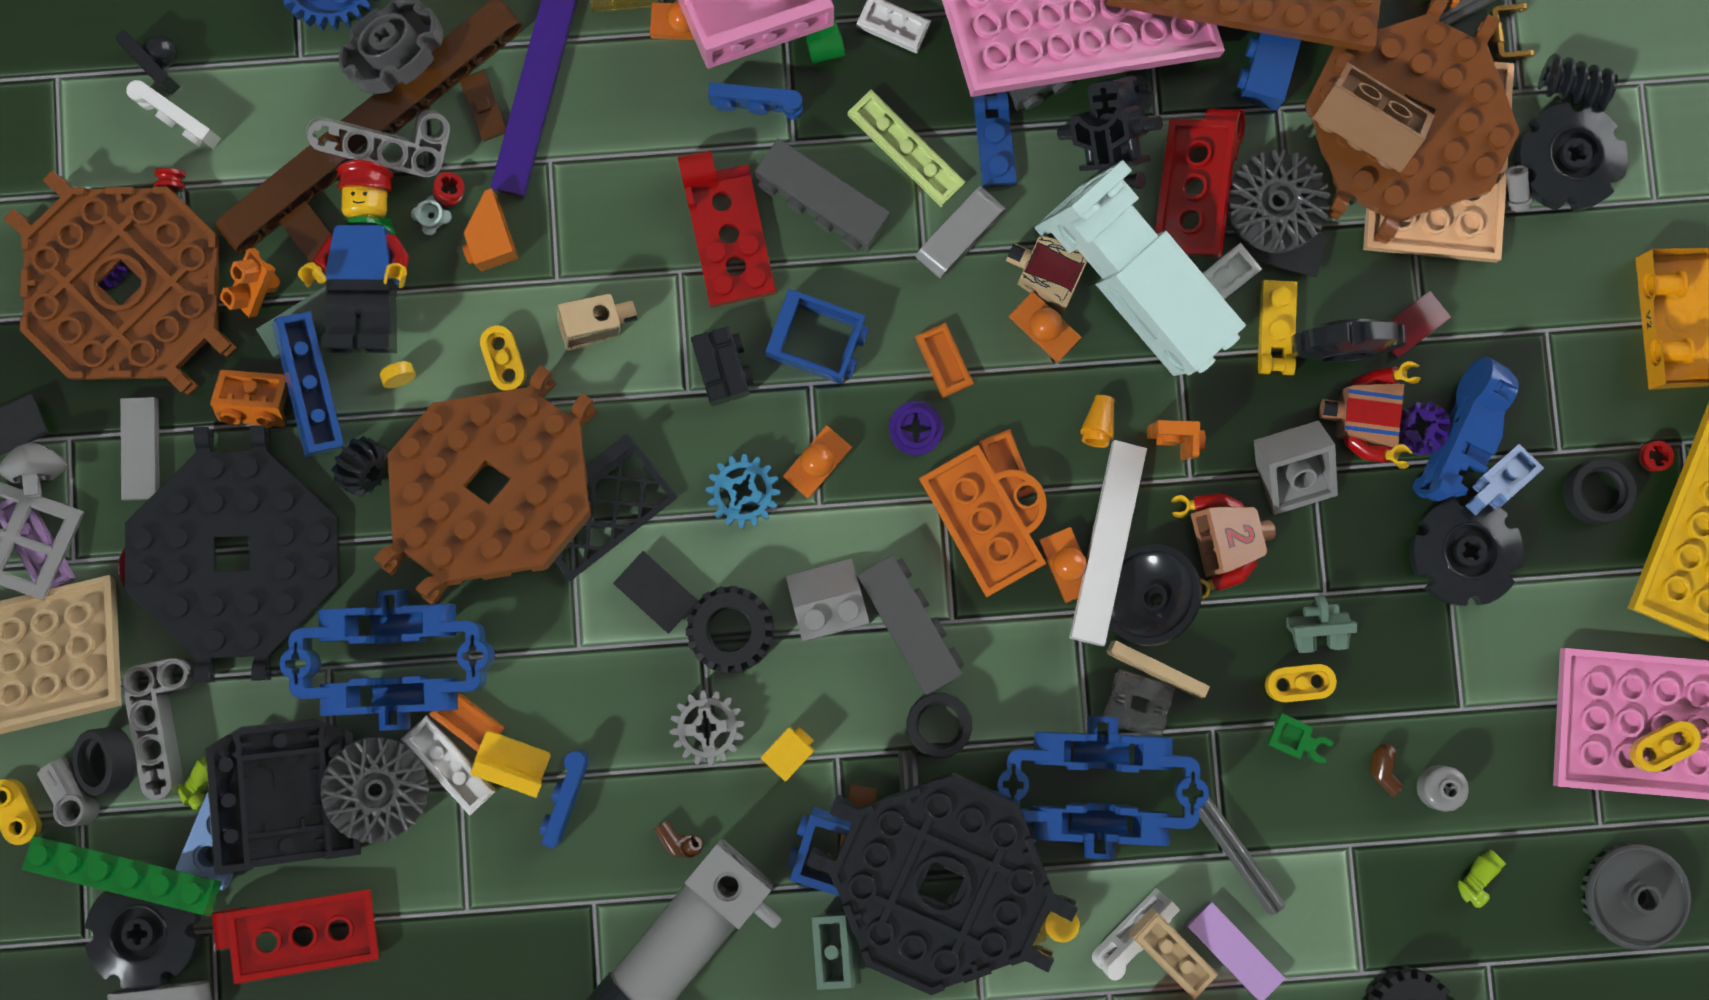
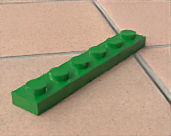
M38 836L32 837L21 869L210 917L222 882Z

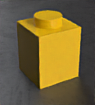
M789 727L760 758L786 782L814 752V749L810 746L814 740L801 727H798L795 731Z

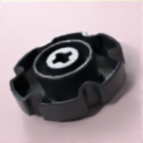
M1570 103L1552 106L1529 122L1532 133L1526 131L1518 138L1515 148V166L1521 165L1528 168L1530 193L1534 195V199L1550 209L1558 210L1565 203L1570 205L1573 212L1589 209L1613 194L1614 189L1611 186V182L1616 183L1625 176L1628 164L1626 141H1620L1614 137V130L1618 127L1617 124L1607 114L1593 106L1585 104L1578 111H1574Z
M1363 318L1327 322L1319 325L1317 328H1311L1291 336L1292 355L1294 357L1320 360L1328 363L1371 359L1405 346V326L1395 322Z
M1474 497L1465 499L1463 506L1459 505L1457 499L1454 498L1430 508L1418 521L1423 528L1422 534L1412 536L1409 544V558L1414 575H1425L1428 579L1425 590L1439 601L1459 607L1466 606L1470 598L1475 601L1476 605H1484L1502 597L1515 583L1510 576L1511 570L1521 568L1524 559V547L1519 529H1509L1505 525V518L1508 514L1502 508L1498 507L1495 510L1488 504L1475 516L1466 507ZM1465 546H1468L1470 549L1467 553V558H1464L1462 554L1466 550Z
M104 891L92 905L86 919L85 928L93 932V940L85 944L87 955L93 967L104 979L115 975L119 976L121 988L148 990L159 987L168 982V972L175 976L183 973L196 957L202 937L195 934L193 925L201 920V915ZM140 928L144 931L147 930V936L143 933L140 934Z

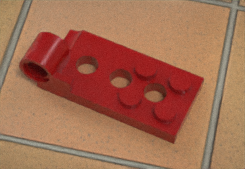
M1208 109L1204 119H1169L1155 233L1159 234L1167 231L1187 256L1222 257L1234 160L1238 161L1239 146L1243 141L1245 133V113L1243 109ZM1200 146L1207 147L1208 155L1206 159L1199 163L1193 162L1191 158L1193 151ZM1193 180H1203L1204 188L1202 192L1196 196H1189L1187 193L1188 185ZM1189 213H1198V225L1190 230L1184 229L1183 220L1185 216Z
M711 150L678 156L710 307L713 308L776 294L749 165L746 164L716 171ZM719 195H727L731 198L732 204L729 209L719 211L713 207L714 199ZM726 227H734L739 232L738 239L733 243H725L720 239L721 231ZM740 259L744 261L746 269L741 275L734 276L728 273L727 265L731 260Z
M371 888L271 905L264 904L233 908L212 913L216 949L230 948L234 984L379 960L380 958ZM343 920L348 924L349 934L346 938L335 939L331 936L329 928L333 921ZM307 926L312 930L313 940L310 944L300 945L295 941L294 931L297 927ZM271 932L276 936L277 946L274 950L264 951L258 946V937L261 933Z

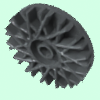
M1273 150L1269 154L1262 152L1257 157L1253 156L1247 163L1241 166L1231 181L1227 212L1229 222L1236 234L1245 243L1264 252L1285 253L1304 246L1322 229V225L1329 215L1327 211L1330 209V205L1327 206V200L1330 197V192H1326L1328 184L1324 185L1321 180L1323 173L1316 172V165L1311 167L1307 164V157L1299 159L1298 153L1288 155L1286 154L1287 150H1282L1280 153L1277 150ZM1272 199L1277 200L1281 207L1275 206Z
M366 737L344 746L330 760L321 781V801L329 821L340 833H344L348 838L357 839L362 843L364 841L374 843L375 841L387 842L390 838L396 839L397 835L402 832H408L411 825L414 826L419 815L423 814V808L427 804L429 781L424 765L409 747L391 738ZM378 783L382 787L381 792L376 796L368 793L370 785Z
M1625 843L1624 846H1613V850L1605 849L1604 852L1606 854L1604 856L1595 857L1594 861L1596 864L1588 865V868L1592 869L1589 876H1583V880L1587 884L1581 885L1580 888L1585 891V899H1581V902L1586 904L1583 911L1589 914L1591 918L1589 923L1595 926L1594 930L1601 933L1605 936L1606 940L1633 950L1658 948L1670 942L1681 932L1690 914L1691 889L1683 869L1671 856L1651 846Z

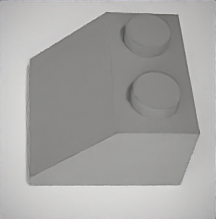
M1319 420L1254 440L1256 467L1273 515L1338 496L1335 443Z
M852 558L786 576L802 642L870 624Z

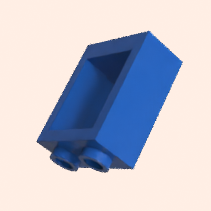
M788 289L765 351L766 357L843 385L845 377L852 378L858 359L854 358L853 355L857 345L863 347L869 332V327L864 326L866 316ZM799 308L853 327L838 370L784 352Z
M813 806L810 816L802 815L796 834L803 837L799 849L792 847L786 866L793 869L790 881L839 896L831 877L803 869V865L816 826L847 835L851 822L831 815L830 811Z

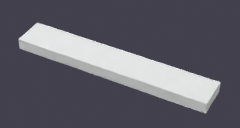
M1114 440L1111 444L1086 558L1087 566L1081 581L1069 636L1070 639L1102 647L1105 646L1147 448Z

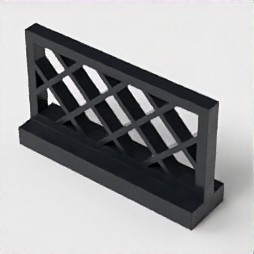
M628 433L586 465L587 489L592 487L591 497L588 496L591 517L585 523L587 525L585 544L569 543L566 546L584 549L583 563L571 571L563 561L564 550L554 561L569 581L577 577L678 498ZM633 454H636L644 464L642 479L622 476L623 462ZM619 466L618 476L608 475ZM647 470L651 473L655 480L646 479ZM602 478L617 480L615 500L595 497L596 483ZM621 480L641 483L639 503L619 500ZM645 483L660 485L668 497L657 505L643 503ZM594 501L614 504L612 523L592 521ZM618 504L639 507L637 521L630 526L616 524ZM642 507L652 508L641 517ZM591 525L610 527V542L605 546L589 545ZM615 528L625 529L614 538ZM588 549L598 550L587 559Z

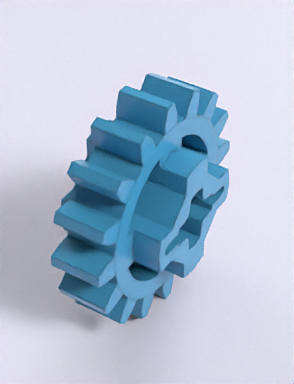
M743 454L741 462L736 463L735 459L730 456L729 466L725 467L723 464L718 463L717 467L720 474L709 475V478L715 484L706 488L707 493L714 495V498L708 501V505L710 507H719L714 515L717 518L726 515V525L731 526L734 520H737L740 529H744L746 521H751L753 526L757 527V518L759 516L766 520L770 518L766 512L768 507L771 509H777L778 507L772 501V497H777L781 494L780 490L772 489V485L779 482L778 477H768L772 467L767 465L760 468L761 459L759 457H756L752 463H749L747 455ZM746 469L742 476L734 479L727 477L734 471ZM758 475L765 482L766 495L757 490L755 483ZM749 482L748 489L752 495L750 497L744 496L742 500L738 501L739 495L735 488L737 486L742 488L745 483ZM721 489L729 492L731 501L728 508L721 499ZM753 504L760 506L751 513L740 514L744 507Z

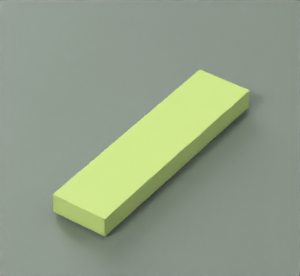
M872 89L848 111V116L941 208L965 185L966 182Z

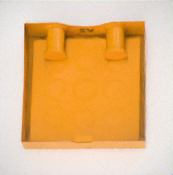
M1709 248L1651 249L1635 258L1648 388L1653 390L1709 386Z

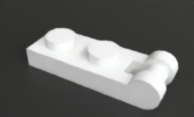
M134 80L128 84L126 92L133 101L146 110L157 109L158 112L155 116L169 127L173 128L175 124L185 129L181 135L196 146L200 147L202 143H205L214 150L220 142L221 138L144 82Z
M1157 888L1094 950L1092 954L1093 963L1102 969L1111 980L1121 979L1126 972V965L1139 952L1144 950L1128 934L1137 922L1151 908L1157 911L1168 924L1180 911L1174 902Z

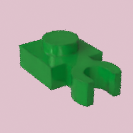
M1279 713L1266 745L1297 759H1301L1303 752L1306 751L1312 761L1326 763L1327 759L1320 757L1316 752V748L1319 744L1332 747L1334 743L1326 737H1310L1314 727Z

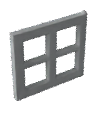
M0 482V497L17 503L5 530L0 529V586L45 601L85 513L44 497L27 499L22 489ZM32 508L64 519L52 546L20 536ZM15 544L47 555L35 583L3 572Z

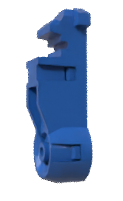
M1485 356L1476 360L1465 371L1458 384L1456 402L1449 415L1451 421L1450 436L1439 450L1431 454L1422 476L1415 479L1412 488L1417 495L1431 501H1441L1452 496L1466 495L1468 488L1461 483L1463 477L1458 475L1459 471L1487 472L1488 467L1486 466L1491 455H1495L1503 437L1504 414L1513 403L1519 389V381L1509 368Z

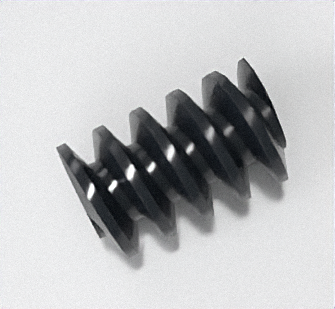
M1555 53L1546 61L1537 87L1540 90L1543 86H1547L1546 97L1549 98L1552 97L1556 90H1560L1559 101H1564L1569 93L1573 94L1572 104L1577 105L1582 97H1585V104L1590 106L1595 101H1598V109L1604 111L1616 91L1618 75H1614V71L1610 68H1605L1601 71L1600 66L1596 64L1588 67L1585 61H1579L1575 64V60L1571 57H1566L1562 60L1561 55Z

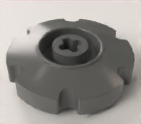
M419 0L391 1L381 10H378V8L371 10L352 27L348 33L351 37L350 40L342 45L340 49V68L351 83L356 84L362 92L371 94L390 92L397 84L403 82L406 85L416 79L433 62L432 52L442 44V25L432 10L426 8Z

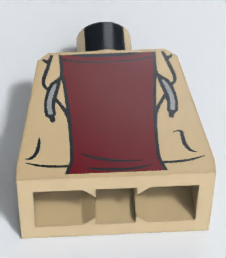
M1039 236L1033 250L1013 243L1006 262L1024 269L1018 281L1020 287L1029 293L1033 291L1047 305L1063 314L1087 260L1078 249L1068 253L1057 239Z
M611 294L558 304L557 321L566 352L619 336L620 324L638 320L632 300L614 304ZM596 317H603L606 320L599 321L596 319Z

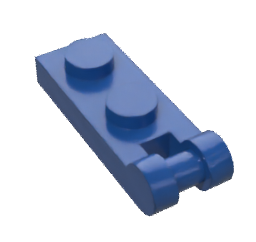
M709 82L708 98L710 105L715 106L720 111L731 112L735 111V108L748 109L750 113L757 115H766L768 111L784 112V115L791 120L800 118L803 113L802 97L800 93L794 90Z
M1007 91L996 93V96H974L973 107L982 187L991 188L1016 185ZM997 109L998 118L986 119L985 110Z
M583 750L570 752L564 758V766L567 769L564 781H558L554 788L551 801L556 803L552 815H545L539 834L544 835L541 843L544 846L553 849L560 846L589 765V756Z

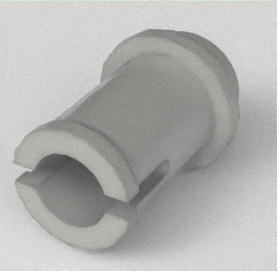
M1513 166L1505 171L1509 194L1506 197V204L1510 206L1512 211H1525L1531 207V203L1534 201V195L1530 193L1529 171L1526 166Z

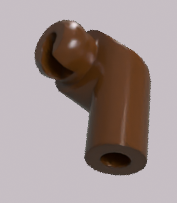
M1385 743L1374 750L1370 773L1391 797H1394L1402 791L1404 785L1392 773L1397 751L1392 745Z
M668 820L653 829L671 856L694 858L703 849V842L700 837L696 835H678Z

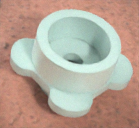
M433 196L427 197L426 200L420 202L411 211L412 219L422 225L423 233L428 236L436 234L437 228L443 224H449L452 219L451 213L444 210ZM430 213H434V217L432 219L428 217Z

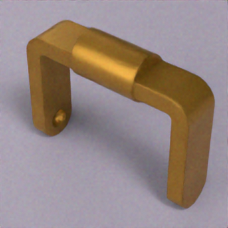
M1526 3L1496 6L1489 15L1500 19L1499 14L1523 12L1528 8ZM1499 22L1490 38L1494 56L1498 61L1527 59L1535 56L1534 50L1505 52L1502 23Z

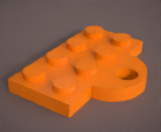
M979 445L919 478L986 597L1046 564L1030 536V533L1042 522L1047 506L1045 492L1033 476L1019 470H1005L995 474ZM1024 486L1032 487L1037 493V500L1030 506L1022 505L1017 499L1018 490Z

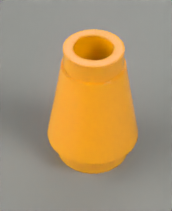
M1106 395L1095 396L1094 402L1080 430V433L1083 435V443L1093 447L1105 448L1108 447L1109 441L1113 440L1115 400L1112 397Z

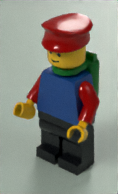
M361 159L351 160L340 164L337 168V173L340 176L337 188L342 191L341 209L344 216L348 217L346 225H337L334 228L333 234L328 236L312 262L300 268L298 276L308 288L311 287L315 279L319 284L326 282L325 334H322L321 348L330 353H362V351L365 353H397V287H404L409 255L398 237L395 236L392 219L384 218L387 214V193L392 191L391 179L394 178V175L388 168L380 164Z

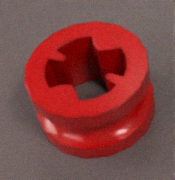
M157 168L154 170V175L158 178L154 182V187H168L173 192L185 191L186 185L182 183V179L186 178L185 171L174 168Z
M452 172L439 174L435 178L432 191L436 202L446 207L459 204L465 189L464 181L460 176ZM443 185H447V188L450 185L455 188L454 194H450V191L447 194L442 191Z
M1664 441L1647 442L1641 446L1638 452L1640 465L1647 471L1652 472L1666 470L1672 465L1675 457L1672 447ZM1654 447H1656L1657 453L1663 455V459L1657 461L1658 466L1654 459L1649 458L1650 452H1655Z

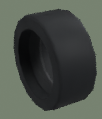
M1600 458L1579 464L1569 472L1564 481L1563 498L1566 507L1574 517L1584 523L1599 525L1620 520L1630 512L1636 501L1637 487L1633 475L1624 465L1615 460ZM1604 472L1615 482L1618 491L1617 501L1607 511H1594L1583 500L1581 493L1582 482L1590 473Z
M944 692L930 693L919 698L910 708L906 720L907 734L912 744L921 753L933 758H948L959 753L969 742L972 733V717L966 705L957 697ZM933 705L950 707L956 712L959 719L960 728L958 734L952 742L946 745L936 746L928 743L919 731L921 714Z
M118 727L91 729L82 733L76 741L73 751V769L76 780L81 788L89 795L96 796L117 793L128 788L133 780L136 768L135 752L128 735ZM102 751H104L106 758V772L102 763Z

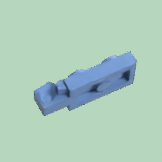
M1518 444L1476 482L1477 484L1473 488L1478 494L1466 507L1475 516L1488 504L1495 510L1499 506L1502 507L1540 473L1544 467Z

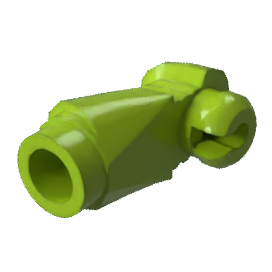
M205 756L197 759L186 783L179 784L178 787L181 802L185 806L190 805L193 810L201 809L206 797L204 792L208 789Z
M1490 849L1486 854L1478 856L1465 879L1458 881L1461 897L1466 903L1471 901L1476 908H1481L1489 901L1490 896L1483 888L1506 865L1493 850Z

